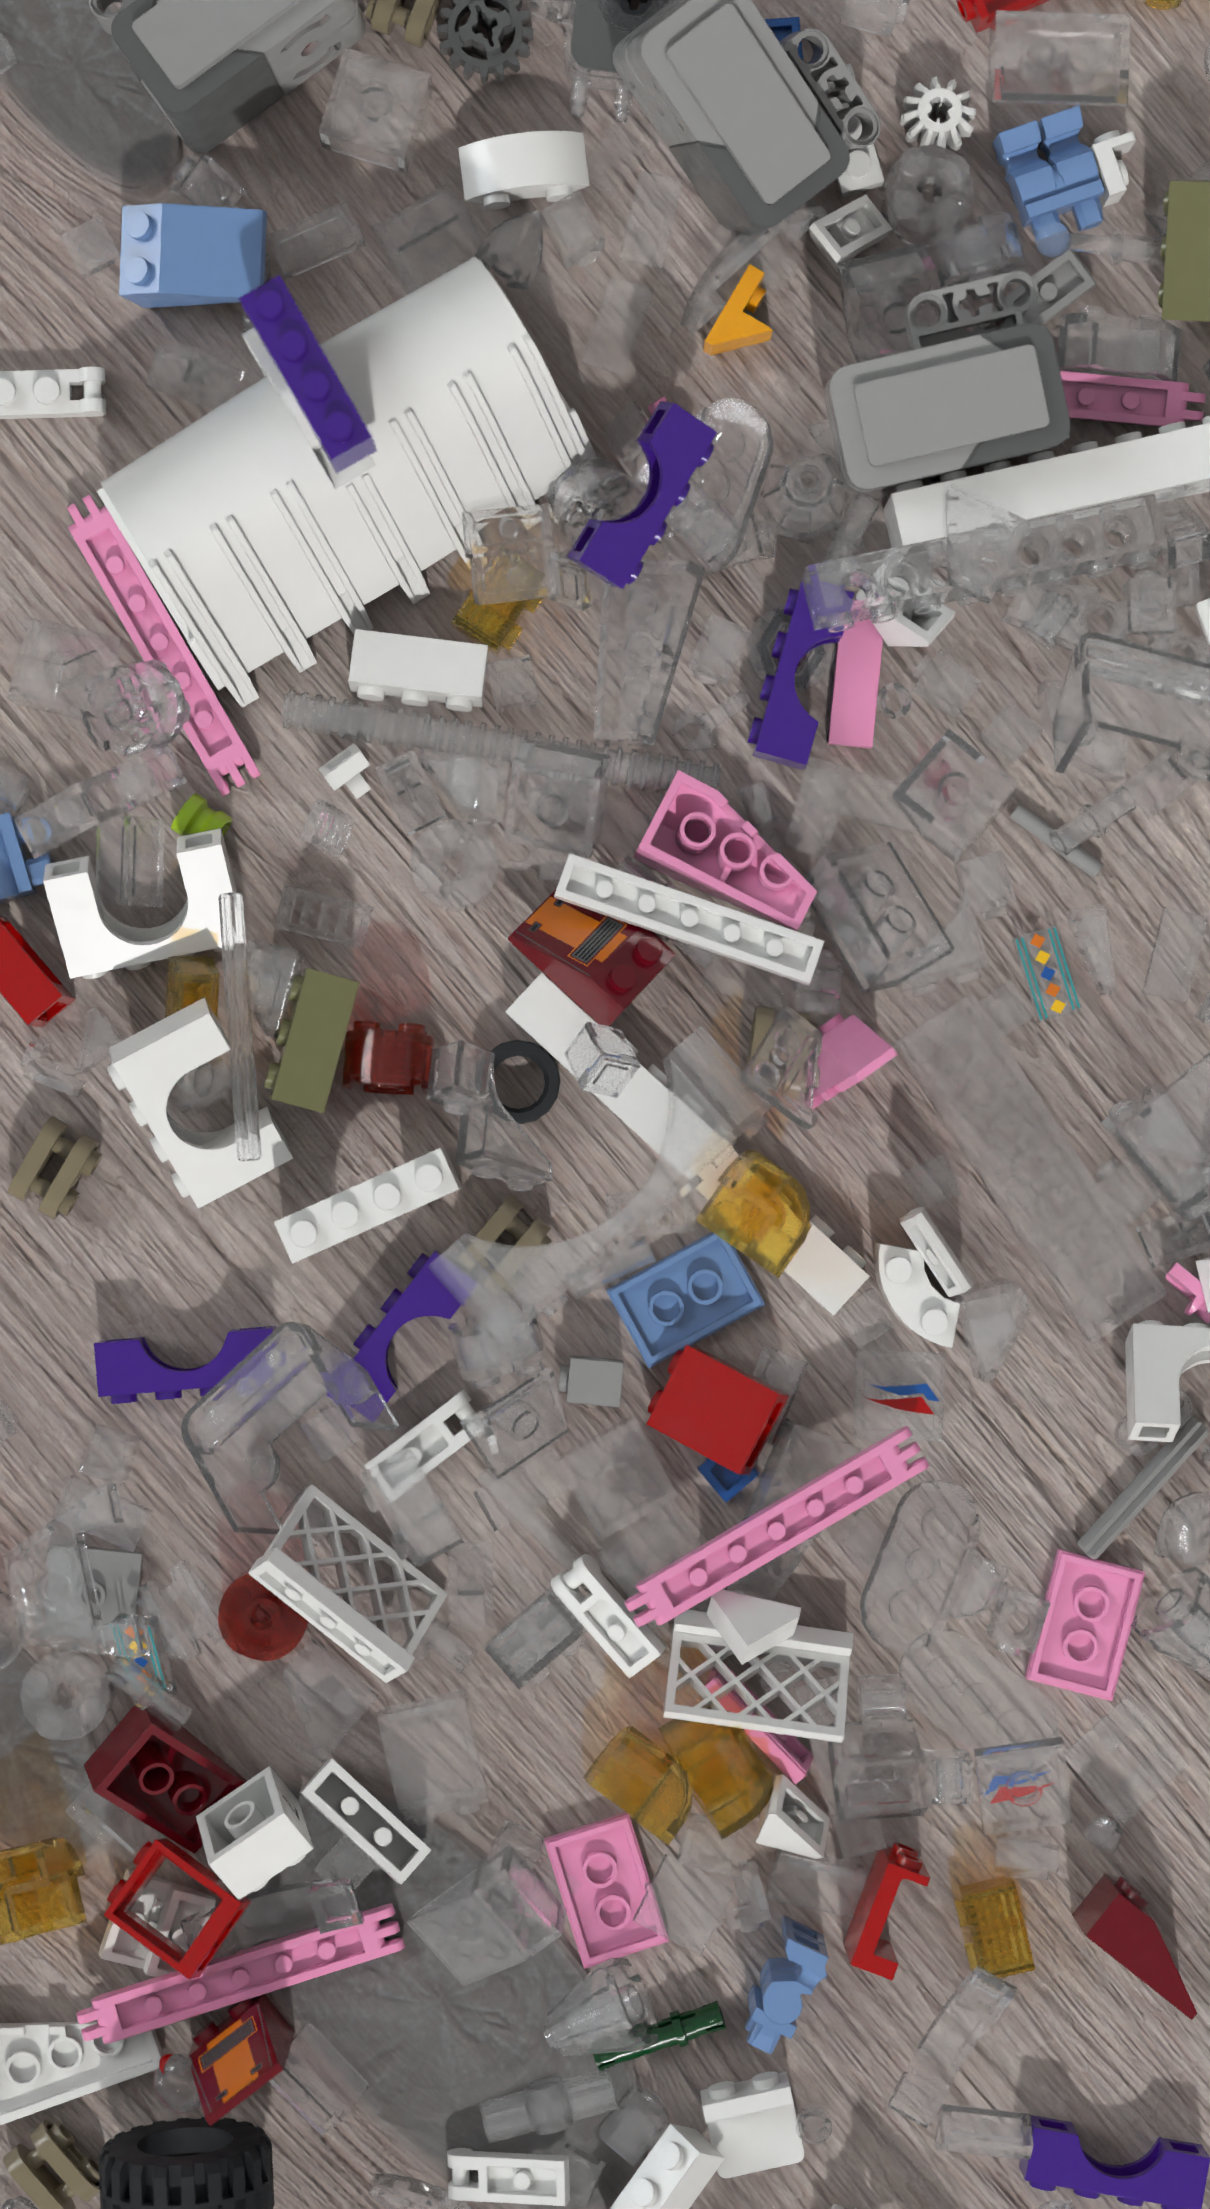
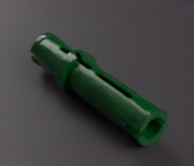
M714 2001L680 2013L679 2010L670 2012V2017L661 2021L592 2042L591 2049L598 2070L602 2071L616 2064L630 2061L678 2044L680 2047L687 2046L690 2040L726 2029V2024L718 2001Z

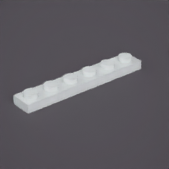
M571 853L568 855L554 898L806 985H809L824 944L823 940Z

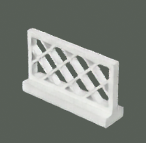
M313 1484L306 1488L264 1555L255 1561L248 1572L249 1575L385 1683L408 1671L415 1659L412 1655L448 1595L446 1591ZM311 1502L324 1512L327 1527L310 1529L306 1510ZM298 1524L299 1530H294V1528ZM341 1533H350L358 1539L361 1555L344 1556L340 1539ZM329 1535L333 1558L316 1559L312 1541L313 1536ZM301 1538L306 1561L295 1562L281 1551L287 1539ZM384 1560L392 1567L395 1582L379 1584L374 1561ZM363 1562L368 1585L351 1587L346 1564ZM335 1565L340 1588L330 1590L321 1582L318 1567ZM417 1587L431 1598L425 1610H412L408 1588ZM397 1590L402 1613L385 1615L380 1591ZM370 1593L374 1616L364 1617L356 1611L353 1595ZM404 1620L407 1640L403 1647L390 1638L387 1622Z
M688 1609L676 1616L673 1622L663 1717L842 1743L845 1732L849 1664L854 1633L797 1625L793 1636L748 1661L752 1667L736 1677L722 1662V1660L734 1653L708 1618L707 1612ZM681 1647L699 1649L708 1660L691 1671L680 1658ZM776 1660L784 1661L796 1673L780 1683L766 1667ZM712 1667H715L728 1683L711 1694L698 1677ZM819 1667L839 1669L838 1681L826 1690L810 1674ZM678 1670H679V1672L683 1675V1677L680 1678V1679L677 1681ZM757 1673L772 1688L771 1691L758 1700L743 1686L745 1681ZM800 1680H803L817 1695L802 1707L787 1691V1689ZM689 1683L704 1699L694 1707L675 1704L676 1692ZM735 1690L748 1707L739 1713L727 1712L718 1700ZM835 1693H837L836 1702L831 1697ZM777 1696L793 1712L783 1720L771 1718L763 1708V1706ZM823 1702L835 1716L834 1727L817 1725L807 1713Z

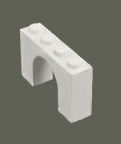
M221 828L177 837L176 854L187 893V900L175 918L153 928H136L126 925L115 919L107 911L99 894L89 856L45 864L43 883L70 979L81 976L84 979H95L114 969L125 967L127 970H138L147 967L153 961L167 958L171 961H182L192 957L196 952L211 949L215 952H225L236 948L240 943H245V922Z
M205 997L111 1046L109 1052L112 1064L107 1066L108 1073L117 1089L120 1091L127 1088L133 1098V1101L128 1104L138 1124L141 1127L148 1124L155 1137L150 1139V1142L162 1163L169 1160L176 1172L171 1177L183 1198L190 1195L198 1209L293 1159L288 1141L268 1106L227 1128L206 1133L182 1127L167 1112L166 1106L170 1091L182 1076L231 1050L226 1033Z
M442 1147L279 1219L274 1224L293 1264L463 1187L445 1147Z
M1156 1320L1142 1321L1139 1324L1133 1323L1125 1341L1128 1440L1173 1442L1181 1425L1179 1378L1182 1373L1193 1366L1210 1363V1328L1202 1323L1170 1326Z

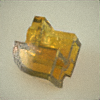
M753 1149L746 1150L726 1168L717 1180L721 1184L695 1220L779 1278L804 1243L812 1226L810 1224V1203L805 1192L807 1190L793 1176Z
M673 1719L658 1728L679 1771H682L694 1792L695 1800L722 1840L746 1826L762 1812L769 1802L773 1791L772 1775L751 1747L744 1729Z
M627 1726L606 1745L583 1776L590 1786L622 1808L634 1821L667 1845L671 1843L681 1829L692 1808L693 1788L687 1772L668 1752L633 1726Z
M51 1837L0 1851V1945L87 1922L77 1877L86 1874L76 1850L64 1838Z

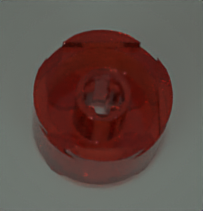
M354 1021L353 1030L347 1031L345 1035L343 1088L352 1090L353 1082L364 1083L363 1092L414 1095V1086H422L423 1094L431 1093L435 1038L427 1035L425 1025L400 1023L398 1030L380 1029L381 1023Z
M249 1568L238 1575L225 1591L219 1606L218 1626L227 1645L238 1654L258 1661L276 1660L290 1653L298 1645L310 1622L249 1575L248 1572L251 1569ZM260 1603H263L266 1608L271 1606L274 1608L275 1612L271 1617V1622L265 1616L260 1618L256 1616L255 1613L259 1609Z

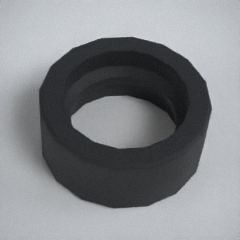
M513 1040L499 1044L486 1054L478 1067L476 1087L479 1100L490 1114L503 1122L524 1124L536 1121L550 1111L558 1098L560 1077L557 1064L546 1050L533 1042ZM514 1056L528 1057L536 1062L543 1071L545 1080L544 1090L538 1101L529 1107L521 1109L511 1108L501 1103L494 1094L492 1087L493 1073L497 1066L505 1059Z

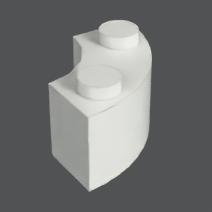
M532 131L514 133L480 140L458 148L465 201L482 203L484 208L488 210L503 209L510 206V201L527 198L546 197L548 202L567 201L573 197V192L590 186L584 136L581 132Z
M875 1242V1275L881 1294L890 1310L905 1326L916 1334L941 1346L952 1348L960 1304L944 1298L931 1286L924 1270V1259L918 1250Z

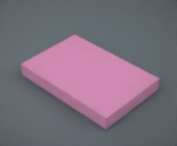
M1057 1548L1025 1678L1113 1701L1145 1571L1101 1559L1094 1560L1086 1555Z
M629 1811L544 1838L584 1969L669 1942Z

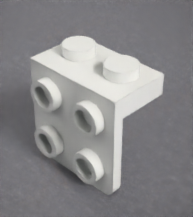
M774 2071L764 2072L755 2075L750 2080L737 2083L732 2081L719 2082L711 2085L708 2089L700 2091L703 2113L708 2126L711 2144L725 2157L717 2169L720 2177L732 2178L799 2163L803 2160L804 2149L787 2071L782 2073Z

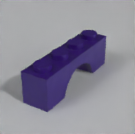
M278 275L239 297L246 316L292 392L336 474L376 452L377 449L369 430L281 276Z
M660 401L637 439L645 453L649 466V482L642 500L631 512L613 520L589 519L567 558L610 586L624 589L626 584L633 583L643 568L644 562L641 559L648 547L655 545L663 536L667 528L665 519L672 507L680 505L687 496L691 486L688 481L696 467H702L710 458L714 449V444L711 442L717 432L677 404Z
M804 578L798 590L789 589L783 614L791 616L787 632L778 631L771 654V657L779 659L774 676L766 674L759 700L767 702L763 718L754 716L747 743L755 744L752 756L804 770L807 766L819 722L807 713L797 697L795 690L796 668L800 660L811 650L825 644L839 643L844 633L854 592Z
M437 1250L430 1257L422 1252L407 1272L413 1280L402 1293L397 1288L394 1289L380 1308V1310L386 1313V1316L377 1328L368 1324L353 1344L359 1351L352 1361L348 1364L342 1359L326 1379V1381L333 1385L326 1395L367 1426L371 1425L398 1389L388 1365V1350L396 1331L405 1323L418 1317L438 1316L451 1319L478 1283L477 1280Z
M277 1325L230 1330L218 1355L208 1364L197 1368H178L165 1363L154 1354L144 1337L102 1340L94 1343L98 1397L110 1396L111 1404L137 1402V1394L155 1392V1400L182 1398V1390L198 1388L200 1396L227 1394L226 1386L244 1385V1392L271 1390L270 1382H277L281 1379Z
M1028 2115L1019 2168L1025 2181H1029L1032 2187L1040 2190L1054 2191L1056 2186L1071 2188L1075 2194L1085 2198L1097 2199L1100 2197V2194L1117 2196L1118 2201L1131 2206H1143L1144 2201L1161 2204L1160 2207L1162 2209H1202L1210 2156L1201 2144L1158 2137L1153 2147L1140 2159L1123 2165H1109L1093 2159L1081 2148L1078 2133L1072 2122Z

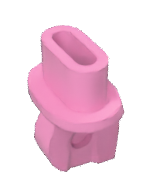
M1175 1263L1167 1272L1165 1278L1175 1289L1191 1300L1184 1313L1188 1316L1195 1313L1205 1323L1209 1324L1210 1313L1207 1311L1201 1282L1181 1265Z

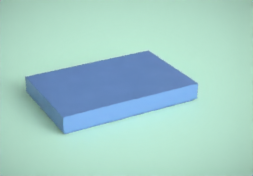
M723 1226L606 1290L648 1368L671 1357L678 1350H683L686 1345H693L765 1305Z

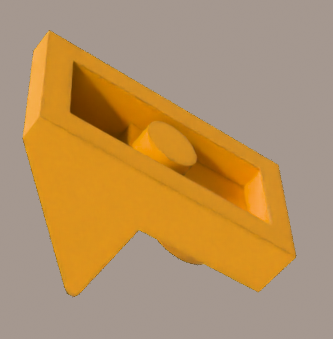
M749 264L705 339L703 348L705 353L714 355L771 340L773 329L746 314L747 310L753 314L756 312L767 292L766 289L761 287L765 275L763 271Z

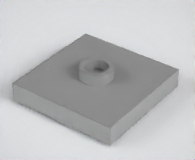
M55 1543L52 1553L44 1634L118 1641L113 1625L115 1624L119 1640L123 1642L119 1624L124 1641L133 1643L135 1638L126 1631L131 1626L136 1629L144 1552Z

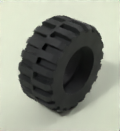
M201 2117V2119L178 2118L175 2121L166 2122L163 2120L153 2122L152 2125H140L131 2128L129 2132L116 2134L114 2139H109L98 2156L100 2209H273L272 2142L262 2128L259 2126L254 2127L252 2123L247 2121L236 2122L235 2119L224 2118L219 2119L210 2126L205 2117Z

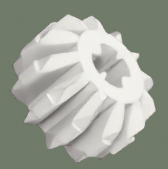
M937 76L931 79L929 89L919 82L913 89L915 97L906 96L903 100L902 106L907 112L900 116V125L910 127L905 136L907 142H913L918 138L921 139L919 146L921 154L927 151L929 144L934 145L935 153L938 157L944 155L946 144L951 149L957 151L962 145L961 137H970L973 127L969 121L975 118L976 109L965 106L971 96L969 91H964L957 95L954 93L957 86L955 79L950 80L947 88H941V82ZM936 110V116L939 111L943 112L946 115L944 123H940V118H937L936 122L932 121L929 118L931 111Z

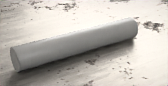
M1020 803L1009 816L1010 819L1090 877L1094 878L1104 865Z

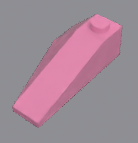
M678 770L633 858L672 879L788 929L798 931L817 890L780 853H776L761 838L755 827L749 821L746 822L728 804L729 801L718 790Z
M838 1013L818 1028L822 1036L815 1040L812 1051L809 1087L807 1094H805L804 1104L809 1110L816 1108L824 1102V1099L828 1101L839 1092H843L859 1083L898 1054L892 1046L854 1014L844 1020L841 1014Z

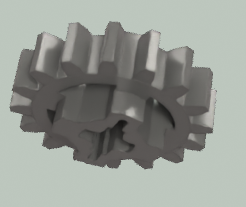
M451 0L453 10L449 8L441 9V19L447 23L437 25L438 37L446 39L439 44L441 55L452 54L449 59V68L455 70L462 65L464 67L463 75L465 80H469L474 72L480 73L482 84H487L489 74L495 73L500 82L504 81L505 68L509 67L516 73L520 70L517 56L529 58L530 47L524 42L533 40V29L525 27L531 22L530 11L518 12L522 6V0ZM486 6L494 7V8H497V9H499V10H501V11H500V12H497V11H494V10H492V9H490V8H488V7H486ZM468 12L469 18L466 25L458 27L459 31L456 32L459 21ZM479 20H481L483 27H486L487 31L492 33V47L488 39H485L484 35L478 32ZM515 34L509 49L502 53L501 48L504 42L512 39V35ZM473 53L477 56L484 58L485 60L474 58L469 54Z

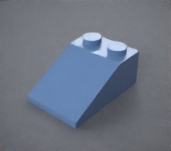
M167 203L122 206L119 296L143 308L240 303L239 297L264 284L267 212L259 209Z

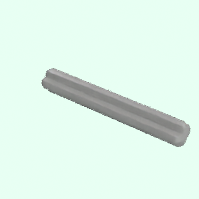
M1188 1418L1179 1428L1173 1442H1167L1081 1537L1077 1544L1078 1547L1090 1558L1098 1559L1205 1440L1210 1432L1208 1428L1197 1418Z

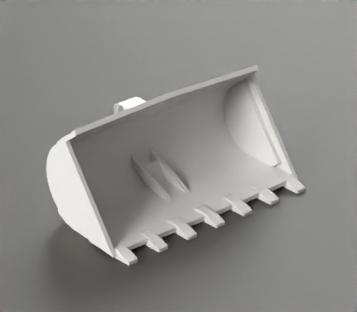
M473 257L319 344L373 438L377 449L373 454L336 474L284 378L267 353L256 331L252 328L243 333L242 337L260 367L264 378L100 482L102 488L96 492L218 691L226 686L243 708L259 698L247 673L283 652L286 653L300 673L317 663L306 641L307 638L341 618L353 634L355 629L371 631L374 628L364 605L399 584L414 605L430 595L421 571L455 550L458 551L470 570L485 562L487 559L478 536L512 514L526 536L544 526L534 501L568 479H571L584 501L599 493L601 489L592 466L598 459L574 408L570 409L553 381L534 341L495 279L483 265L482 261Z

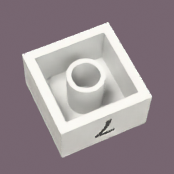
M270 1766L196 1816L208 1865L238 1900L251 1892L263 1888L269 1879L288 1866L298 1864L307 1853L314 1849L299 1801Z

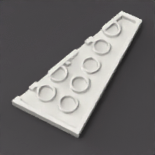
M97 2021L79 2024L78 2022L0 2023V2125L159 2069V2061L164 2054L155 2029L113 2043L104 2044L102 2037L89 2041H84L81 2030L97 2024Z

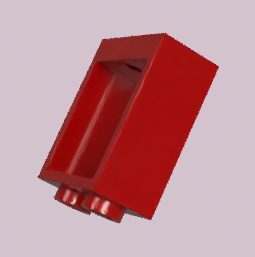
M0 916V993L27 1025L42 1028L70 1005L75 998L7 918Z
M156 1839L153 1843L148 1841L135 1856L133 1864L137 1867L127 1881L121 1879L110 1892L107 1901L111 1905L104 1913V1916L187 1979L200 1977L251 1903V1900L247 1897L238 1900L216 1874L169 1839ZM166 1858L222 1899L187 1952L131 1911Z

